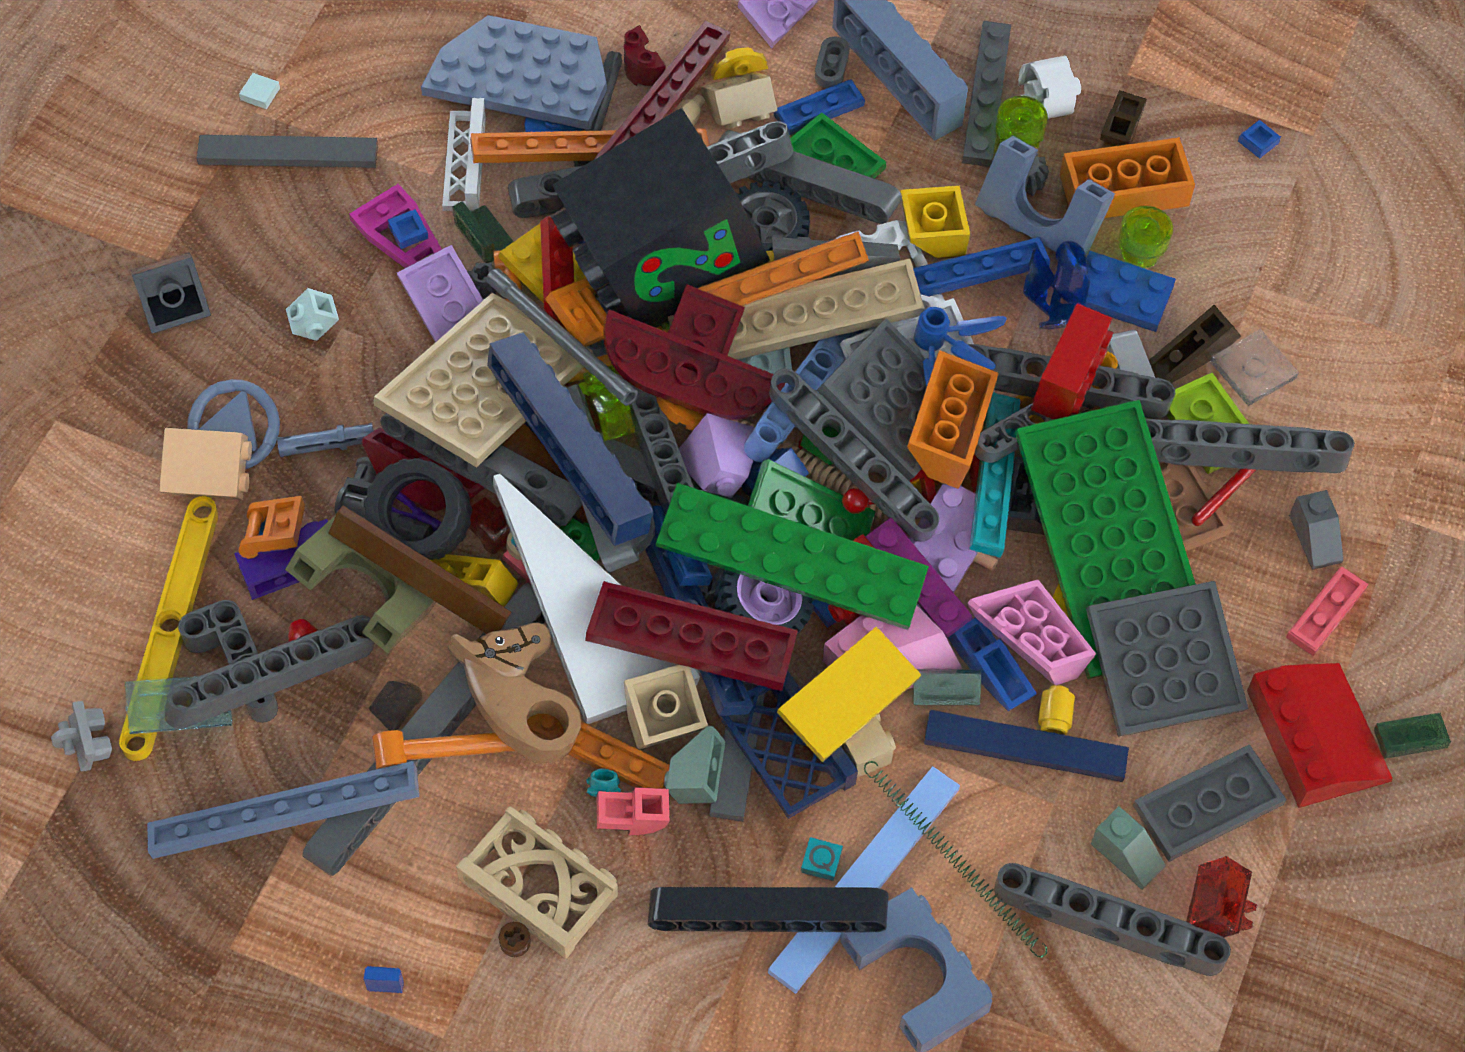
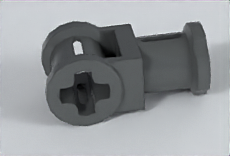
M368 457L357 459V470L354 478L347 477L344 486L339 490L335 502V514H337L342 506H345L364 518V499L366 500L369 485L373 483L374 477L377 475Z

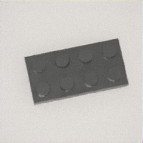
M1249 744L1136 799L1133 807L1168 862L1283 806L1287 799Z

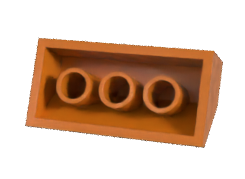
M941 350L937 354L907 448L928 478L959 489L970 468L999 373Z

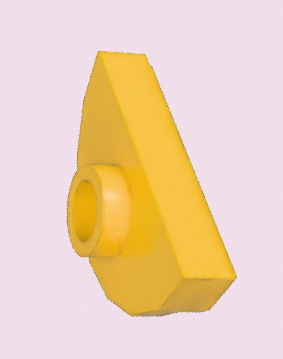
M750 47L737 48L725 53L726 58L722 59L718 64L716 62L713 64L711 76L714 81L769 68L763 53L754 52Z

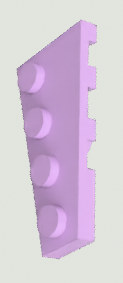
M739 0L738 8L772 48L819 0Z

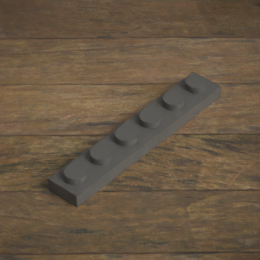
M983 21L962 161L964 164L990 167L992 164L1011 24Z

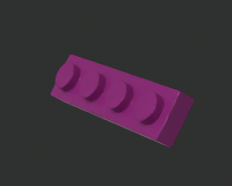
M892 517L865 536L876 549L929 566L917 603L944 632L946 638L973 619L972 614Z

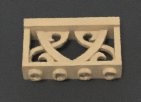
M509 806L505 814L474 850L456 866L458 879L512 920L524 924L531 934L567 959L579 940L618 896L617 880L606 869L601 868L598 870L592 866L587 856L580 850L575 848L570 850L563 845L562 839L550 829L544 831L537 826L535 819L524 810L518 812ZM514 831L525 836L526 842L523 845H517L512 839L511 849L513 854L507 855L502 847L503 837L507 833ZM535 844H536L538 847H540L542 850H540V849L534 850ZM495 847L500 858L484 868H480L481 862ZM532 864L553 865L559 882V896L541 893L528 898L526 901L520 897L523 890V878L518 867ZM568 869L573 871L576 875L570 878ZM508 870H511L516 879L515 884L510 887H506L501 883L504 878H510V875L506 872ZM589 883L596 888L597 897L592 903L580 905L571 902V896L577 899L588 896V893L579 890L581 884ZM542 902H550L557 905L556 909L548 904L550 910L546 914H542L537 908ZM570 910L583 914L569 932L564 930Z

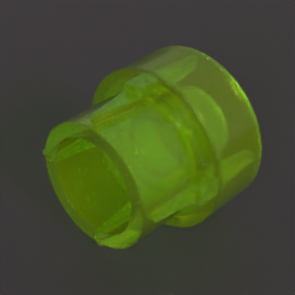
M1014 96L1006 99L999 106L995 128L997 136H999V144L1014 136L1034 148H1039L1040 141L1044 139L1048 120L1047 111L1042 103L1028 96Z
M1139 206L1129 210L1122 219L1118 241L1120 242L1119 249H1121L1123 259L1127 263L1142 268H1149L1155 265L1170 245L1173 234V223L1170 217L1162 210L1152 206Z

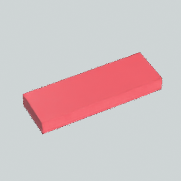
M1341 566L1291 628L1286 638L1314 656L1367 589L1368 583Z

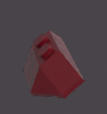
M379 427L362 439V445L376 474L381 473L386 466L391 463H397L399 460L419 458L436 463L452 473L454 477L462 482L470 499L485 489L482 485L469 480L391 437L383 428ZM425 480L416 481L400 491L409 499L419 503L424 509L436 512L446 508V501L442 490L432 482Z

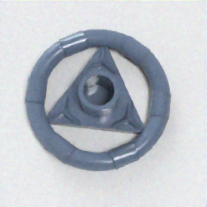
M230 379L211 385L197 397L192 404L188 416L187 429L245 434L248 436V441H251L252 451L254 452L251 455V459L246 460L245 469H249L263 461L275 447L279 435L280 420L273 399L264 389L248 381ZM241 391L199 428L205 406L211 399L220 394ZM247 394L253 396L265 409L268 418V428L263 443L259 448L257 446Z

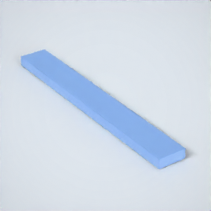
M932 766L835 887H872L880 889L956 795L960 785ZM798 932L768 968V974L796 994L839 941L842 932Z

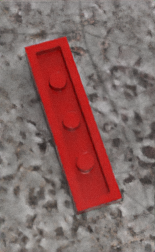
M547 216L540 221L544 311L566 329L545 298L550 292L574 283L573 246L571 248L568 246L552 217Z

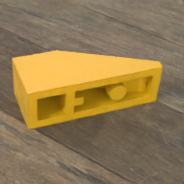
M446 554L445 557L438 560H430L503 607L509 602L519 584L500 560Z

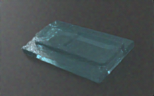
M199 676L125 682V709L128 715L129 734L232 726L231 710L186 728H174L168 725L164 719L167 694L175 685ZM207 693L211 696H217L214 693ZM175 705L179 708H186L183 705Z

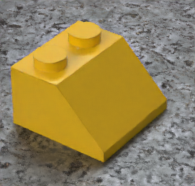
M960 185L900 190L908 236L912 244L935 258L966 255L970 230Z

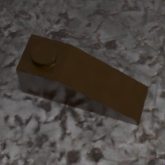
M1213 305L1150 358L1149 363L1155 378L1167 380L1172 384L1218 357L1242 336L1222 312Z

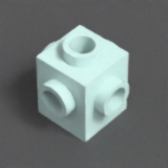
M309 288L286 308L292 334L316 341L339 320L332 295Z

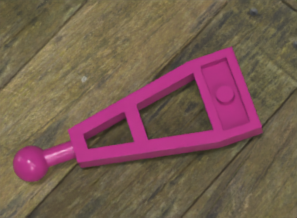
M396 184L349 213L350 221L362 235L404 268L417 263L431 253L434 254L442 250L417 204L399 184ZM416 209L428 231L429 239L424 240V242L405 253L381 235L380 232L388 228V219Z

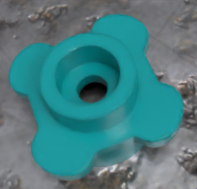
M595 770L586 780V783L590 785L587 788V793L591 796L597 797L599 791L621 792V789L618 787L620 779L617 773L612 770Z

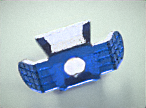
M1065 241L1058 246L1056 250L1058 266L1055 275L1039 249H1033L1029 262V274L1026 275L1023 293L1041 311L1049 316L1048 321L1039 323L1040 329L1053 330L1065 328L1076 304L1085 306L1090 286V279L1088 277L1090 266L1084 249L1074 241ZM1051 286L1053 288V293L1050 305H1048V303L1046 302L1048 296L1047 289H1049ZM1061 297L1068 303L1062 304L1060 302Z

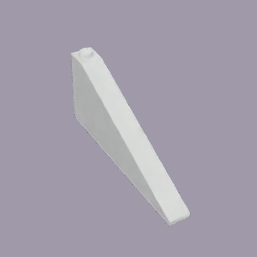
M501 474L494 475L493 487L584 723L591 724L627 711L624 680L678 664L585 641L586 631L603 581L617 585L620 584ZM690 668L695 685H697L700 679V672L698 669Z

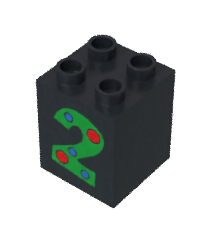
M682 107L552 184L565 207L552 214L551 217L570 248L582 240L585 241L573 248L572 251L593 290H597L596 292L606 310H612L624 316L630 315L632 319L655 328L669 321L668 316L675 315L686 284L700 288L759 267L770 261L736 192Z

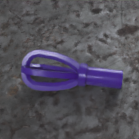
M399 492L396 499L408 506L412 513L403 512L392 507V511L399 514L403 513V515L410 518H418L419 521L431 524L433 532H435L442 522L423 512V509L416 507L407 496Z

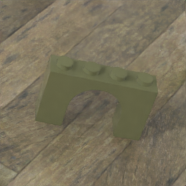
M334 516L296 550L285 570L309 590H312L328 574L337 569H355L370 576L382 589L385 603L374 613L362 633L385 652L389 653L430 613L436 602L328 534L335 519Z

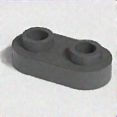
M836 36L829 37L821 44L815 67V81L823 88H829L843 82L850 52L849 43L845 39Z

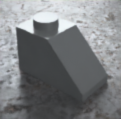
M1324 490L1298 496L1289 517L1311 569L1314 570L1342 563L1343 551L1339 516L1328 491Z

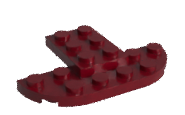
M686 284L668 332L608 310L603 329L606 353L616 371L634 387L700 414L706 415L708 413L728 420L752 417L767 409L773 402L770 398L769 390L774 374L728 356L745 307ZM785 383L778 384L776 386L778 390L781 391Z

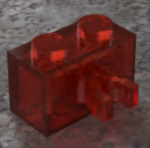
M1228 856L1200 864L1186 922L1195 927L1218 934L1223 938L1239 934L1240 930L1251 929L1253 922L1245 917L1244 912L1247 914L1256 911L1257 904L1247 900L1252 871Z

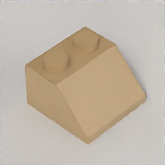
M753 72L700 86L715 123L722 126L725 125L726 129L741 126V120L752 118L753 121L767 119L770 117L769 113L778 111L771 79L768 75Z
M676 665L624 680L627 715L637 749L640 750L701 732L708 726L690 667Z

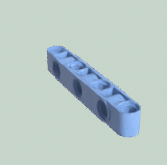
M864 329L819 340L796 370V373L811 388L817 391L846 359L840 343L843 340L863 333ZM786 383L781 392L787 393L792 391L793 388ZM774 402L766 409L744 444L746 455L756 462H763V460L769 459L777 447L785 441L794 429L795 425Z

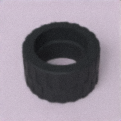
M419 458L403 459L386 466L381 473L374 477L373 483L368 487L366 500L364 499V518L427 559L438 560L445 557L446 554L452 553L459 543L463 542L466 537L465 534L468 528H470L472 506L470 505L469 494L464 489L462 482L454 477L452 473L431 461H424ZM420 480L429 481L437 485L444 494L446 501L444 519L439 528L429 537L420 541L407 540L400 536L393 527L391 512L394 500L407 485Z

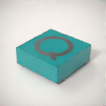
M810 837L801 866V873L834 881L843 846Z

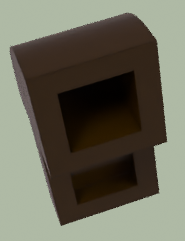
M1119 90L1101 132L1100 140L1117 146L1132 144L1147 99Z

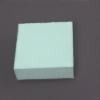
M252 73L239 93L240 100L267 109L279 91L280 85L278 81Z

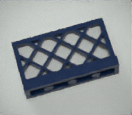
M787 671L782 691L760 685L747 691L750 699L753 700V707L750 711L747 725L733 722L729 715L719 716L717 710L716 714L789 819L842 788L845 791L856 785L858 770L842 747L838 748L823 762L819 759L821 764L816 763L818 757L813 754L812 762L793 758L795 744L807 745L795 732L794 735L774 731L777 718H782L777 713L778 709L801 690ZM771 690L777 699L776 709L757 705L758 697ZM755 712L774 716L770 730L751 726ZM740 731L745 732L744 737L742 736ZM749 733L768 737L765 751L752 749L747 743ZM772 738L792 743L789 756L769 752ZM757 757L763 758L762 764ZM767 760L786 764L783 778L768 774L765 769ZM790 765L810 769L807 783L787 779ZM814 770L828 773L834 782L825 787L811 784ZM776 784L781 785V789H780V790H779V788L777 787ZM785 786L805 790L803 800L790 806L783 796ZM809 791L814 792L812 795L808 796Z

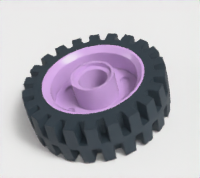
M726 569L718 579L716 584L718 587L714 592V598H718L715 602L716 610L798 630L797 634L811 618L810 615L814 610L812 602L815 599ZM761 595L765 596V597L767 598L768 602L765 601V600L761 597Z

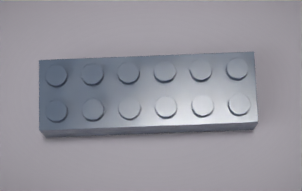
M834 0L832 28L841 38L849 43L850 48L934 141L963 125L968 92L966 83L951 71L948 63L943 58L940 59L932 50L929 42L917 34L913 25L908 20L905 21L897 12L892 2L887 0Z

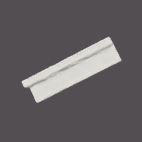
M472 98L471 111H450L443 211L479 212L482 163H473L470 137L471 133H485L486 113L484 98ZM456 121H470V128L462 132L456 127ZM465 142L468 145V152L461 156L454 148ZM462 165L467 170L466 175L459 180L452 172ZM459 189L465 193L466 201H450V196Z

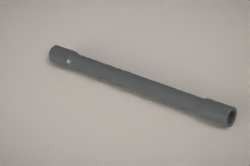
M496 268L489 272L486 282L493 289L513 303L585 367L621 403L627 406L635 401L638 391L619 374L614 373L521 291L517 284L500 269Z

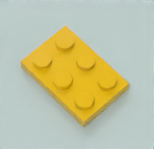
M538 224L501 250L498 258L543 302L540 224ZM573 252L574 282H577L586 277L579 267ZM591 286L590 290L595 296L597 294V290L594 291Z

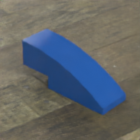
M973 618L948 637L972 673L1007 711L1036 696V691L1002 639L996 640L992 632L979 620Z

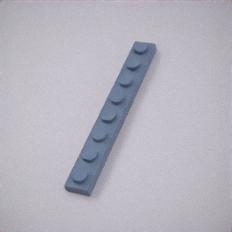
M413 761L149 822L147 823L148 853L152 859L417 798L420 797L417 767Z

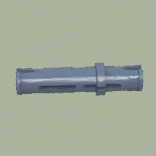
M369 423L345 428L344 425H337V429L278 437L277 443L280 457L333 448L347 450L348 446L362 444L363 437L374 431L373 424Z

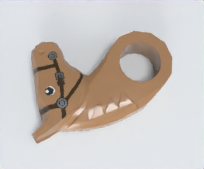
M538 622L529 623L511 629L493 631L472 642L458 634L453 635L450 638L452 643L448 646V649L464 665L469 689L474 701L496 735L521 756L537 764L555 763L569 755L581 729L580 711L570 697L556 690L538 685L524 677L532 661L544 655L550 649L552 638L549 629ZM536 714H549L561 723L564 734L553 740L539 738L530 731L527 719Z

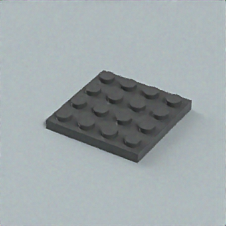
M886 318L826 379L817 391L910 481L922 469L907 448L926 390L923 360L925 358Z
M1215 581L1091 605L1086 608L1118 737L1249 709Z

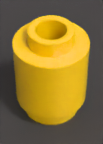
M1053 685L1042 692L1038 719L1041 731L1067 735L1068 730L1071 729L1075 696L1069 692L1067 687Z

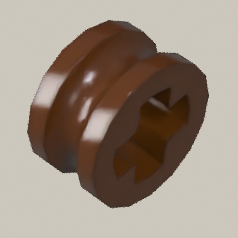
M514 921L509 922L499 932V944L504 954L510 957H519L529 950L531 944L530 933L524 924ZM515 933H520V938L523 942L517 941L515 946H510L509 939L506 938L513 937Z

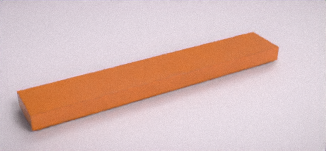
M859 231L698 289L738 305L746 306L867 263L869 259Z
M536 714L527 719L530 731L539 738L553 740L564 734L561 723L549 714ZM582 721L577 739L569 753L570 756L596 769H609L616 772L620 781L634 788H665L664 778L666 772L669 771V764Z

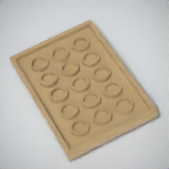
M491 293L374 396V406L477 468L526 422L487 366L490 343L524 332L529 341L536 344L540 356L545 363L551 365L555 377L562 386L573 378L583 366L515 305Z

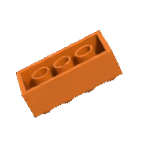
M1180 137L1064 153L1060 170V178L1068 205H1070L1077 187L1089 179L1115 193L1104 218L1188 207L1195 188V182Z

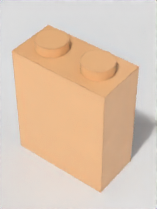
M165 428L159 492L166 495L207 496L210 498L243 500V492H248L249 474L245 473L246 460H250L252 455L251 441H248V436L237 432Z

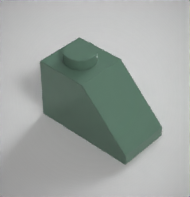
M707 726L670 760L669 771L665 774L664 783L665 788L669 789L670 795L678 804L716 803L726 741L714 726Z
M1120 806L1096 828L1091 845L1142 890L1165 868L1166 864L1145 828Z

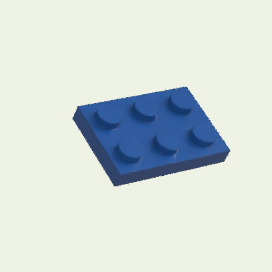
M1089 250L1069 303L1073 305L1078 303L1109 317L1157 332L1176 279Z

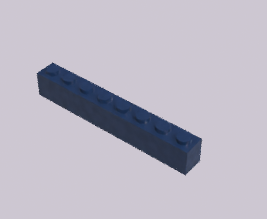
M524 332L490 343L487 366L612 544L616 546L649 533L651 518L653 517L651 504L648 500L642 498L636 489L633 479L624 473L615 454L610 453L604 445L600 433L593 430L587 421L584 411L578 408L571 399L569 390L557 380L553 368L542 359L536 344L531 343Z

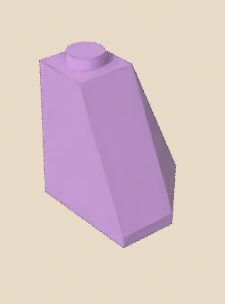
M707 413L679 448L688 474L704 491L732 498L749 476L753 460L746 455L744 444L755 427Z

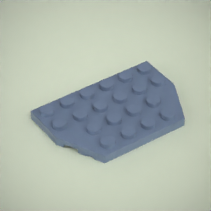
M490 15L484 17L440 49L421 86L423 96L471 106L472 98H484L485 109L589 130L607 90L597 37Z

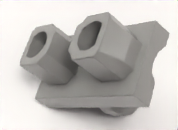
M83 701L72 703L73 713L68 717L69 724L67 721L58 723L59 731L51 736V741L55 748H64L65 755H72L76 750L80 771L91 770L94 761L109 758L112 747L108 736L96 738L91 736L92 731L104 729L105 718L102 708L85 709Z

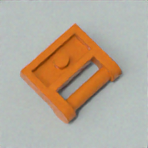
M586 278L552 291L545 298L566 330L585 347L604 339L603 329L607 316L606 311L590 290L591 285Z
M302 496L251 503L247 510L249 521L245 538L241 540L239 545L240 555L244 558L252 559L258 555V552L286 550L297 547L305 510ZM266 519L263 535L259 536L261 523Z

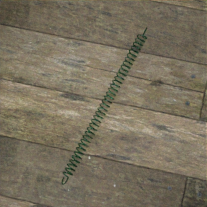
M874 761L867 762L864 765V772L868 775V777H875L874 783L880 782L878 787H884L883 792L889 791L887 793V797L893 796L891 801H897L896 806H901L900 811L906 810L905 816L910 815L909 820H914L913 825L919 824L918 830L924 829L922 832L923 835L929 833L927 835V839L933 838L931 844L937 843L935 848H941L940 854L946 852L944 858L951 857L949 859V863L955 862L953 868L959 867L958 873L964 871V873L962 874V878L969 876L967 878V882L973 881L971 887L977 886L976 892L982 890L980 897H984L985 895H987L985 898V902L991 900V902L989 903V907L996 905L994 907V911L1000 910L998 916H1002L1005 914V916L1003 917V921H1007L1008 919H1010L1007 923V926L1013 925L1012 931L1019 929L1016 933V936L1023 934L1021 937V941H1024L1028 938V940L1025 943V946L1032 944L1030 947V951L1037 957H1044L1047 954V946L1044 943H1042V945H1044L1046 948V952L1044 955L1039 956L1035 954V952L1032 950V947L1037 942L1039 937L1028 943V941L1034 935V932L1023 939L1025 934L1029 931L1030 927H1028L1026 930L1018 934L1022 927L1025 925V923H1023L1014 929V927L1020 921L1021 918H1018L1013 923L1009 924L1013 917L1016 915V913H1014L1013 915L1005 919V917L1012 910V908L1000 914L1001 911L1007 905V903H1005L1003 906L996 909V907L1003 900V898H1001L1000 900L991 905L993 900L998 896V893L990 899L986 900L988 896L991 894V892L994 890L991 889L990 891L982 895V893L989 886V884H987L986 886L977 891V889L984 882L985 879L981 880L979 883L973 886L974 882L978 879L980 874H978L970 881L968 880L976 871V869H974L972 872L964 876L966 871L971 867V864L967 866L965 869L959 871L967 860L955 866L959 859L962 857V855H960L958 858L951 861V859L958 852V850H956L954 853L946 857V855L954 847V845H952L950 848L942 852L943 848L947 845L949 841L945 842L943 845L939 847L937 846L945 836L933 842L936 836L940 833V831H938L935 835L928 838L931 832L936 828V826H934L931 830H929L926 833H924V831L931 824V822H929L924 827L919 829V827L926 820L927 817H925L920 822L915 824L916 820L920 817V815L923 812L918 814L916 817L910 819L912 815L915 813V811L918 809V807L914 809L912 812L906 814L914 803L910 804L905 809H902L905 803L909 800L908 798L901 804L897 805L900 799L905 795V793L897 799L893 800L895 795L901 789L899 788L895 793L889 795V793L896 786V784H894L888 790L884 791L886 786L892 781V779H890L884 785L880 786V784L888 776V774H886L882 779L876 781L877 777L883 772V770H881L875 776L871 777L866 772V765L869 763L876 764V766H878V764Z

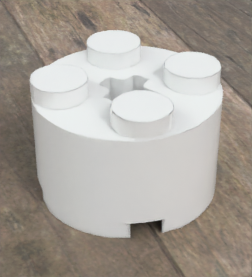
M1066 56L1034 61L1022 65L1018 82L1019 86L1024 85L1025 94L1020 95L1024 111L1030 119H1037L1038 121L1074 113L1076 95L1081 93V84L1077 77L1074 78Z

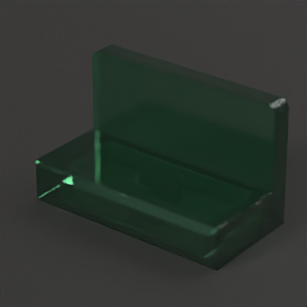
M463 201L452 206L456 227L484 263L488 264L494 261L493 251L503 250L514 242L485 205L473 211H470Z

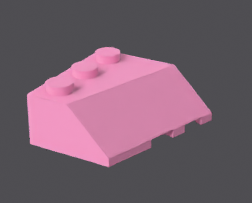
M1039 580L972 598L968 602L977 620L997 637L1001 638L1004 643L1054 685L1077 679L1096 655L1095 651Z
M917 605L908 630L861 615L824 644L823 662L829 666L877 626L922 675L909 688L921 684L925 686L934 683L937 678L948 674L953 676L963 671L944 632Z

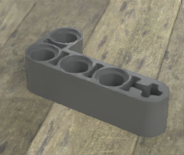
M231 600L218 601L184 615L179 621L178 628L187 650L192 653H202L221 646L229 665L258 654L238 605ZM226 618H234L229 623H221ZM196 630H202L201 633L197 635H190L192 632ZM237 645H245L240 650H232ZM238 681L241 684H248L243 681ZM274 693L263 697V703L259 704L255 700L245 704L253 720L264 723L274 719L279 709Z

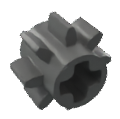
M477 262L472 271H467L483 299L487 298L491 293H497L486 282L487 275L494 269L492 262L488 264H479Z

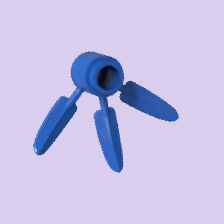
M929 307L924 310L919 316L914 340L921 349L929 351V358L923 360L926 387L936 360L935 351L940 349L945 341L952 345L950 351L955 356L990 370L995 369L996 365L994 362L962 340H954L947 333L959 331L958 333L962 337L978 335L1003 326L1007 318L1005 316L971 319L959 321L956 325L950 326L949 317L942 308Z

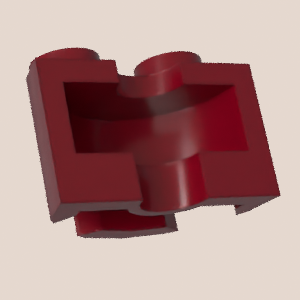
M640 25L625 33L623 47L624 70L627 78L635 86L638 83L644 86H653L666 70V65L657 51L652 52L645 49L649 39Z

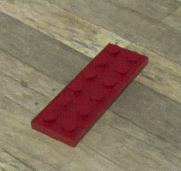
M603 581L586 631L585 641L782 691L798 630Z

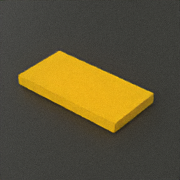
M876 626L783 704L777 713L823 762L919 680L922 675Z

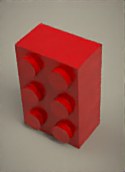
M1076 304L1041 377L1031 408L1032 411L1053 420L1079 413L1086 392L1092 386L1097 374L1096 371L1101 366L1114 332L1109 330L1112 317L1081 304Z

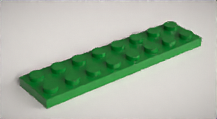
M680 483L676 485L656 542L657 547L906 630L910 627L929 567Z

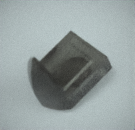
M389 681L371 704L369 710L389 731L398 730L415 705L421 702L422 691L420 687L408 681Z

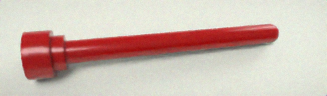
M1239 469L1192 516V524L1194 526L1203 525L1256 470Z

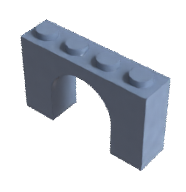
M1011 136L999 144L975 205L983 209L986 215L1004 221L1014 231L1023 232L1031 238L1040 237L1044 247L1054 250L1066 261L1077 263L1089 253L1115 193L1089 179L1077 187L1063 218L1051 219L1039 214L1029 203L1025 191L1026 178L1038 150L1022 140Z
M911 887L888 901L886 930L881 932H842L840 942L859 970L888 952L903 947L920 949L935 959L943 974L941 989L934 996L902 1015L899 1026L916 1052H927L989 1013L993 996L988 985L982 979L978 981L972 973L971 962L962 951L957 952L951 943L952 937L946 926L935 921L931 915L932 909L926 898L922 895L918 896Z

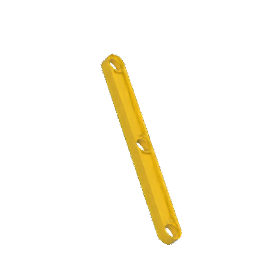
M198 496L192 499L187 506L120 735L119 744L126 758L132 761L145 759L153 749L167 694L183 644L178 627L171 632H166L161 629V626L168 619L180 621L184 615L192 612L218 521L219 513L214 500L207 496ZM206 506L212 509L210 515L205 518L194 516L195 511L200 507ZM132 738H144L145 744L141 749L131 751L127 748V744Z

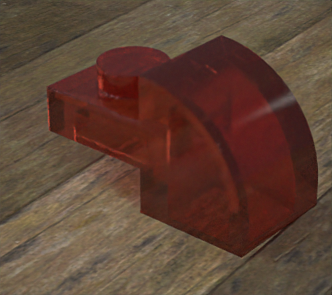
M484 497L472 505L469 529L481 539L485 550L491 554H496L506 547L510 528L502 507L499 506L497 508Z

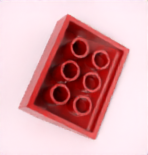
M1340 663L1284 665L1253 675L1247 693L1298 808L1392 782L1393 777Z

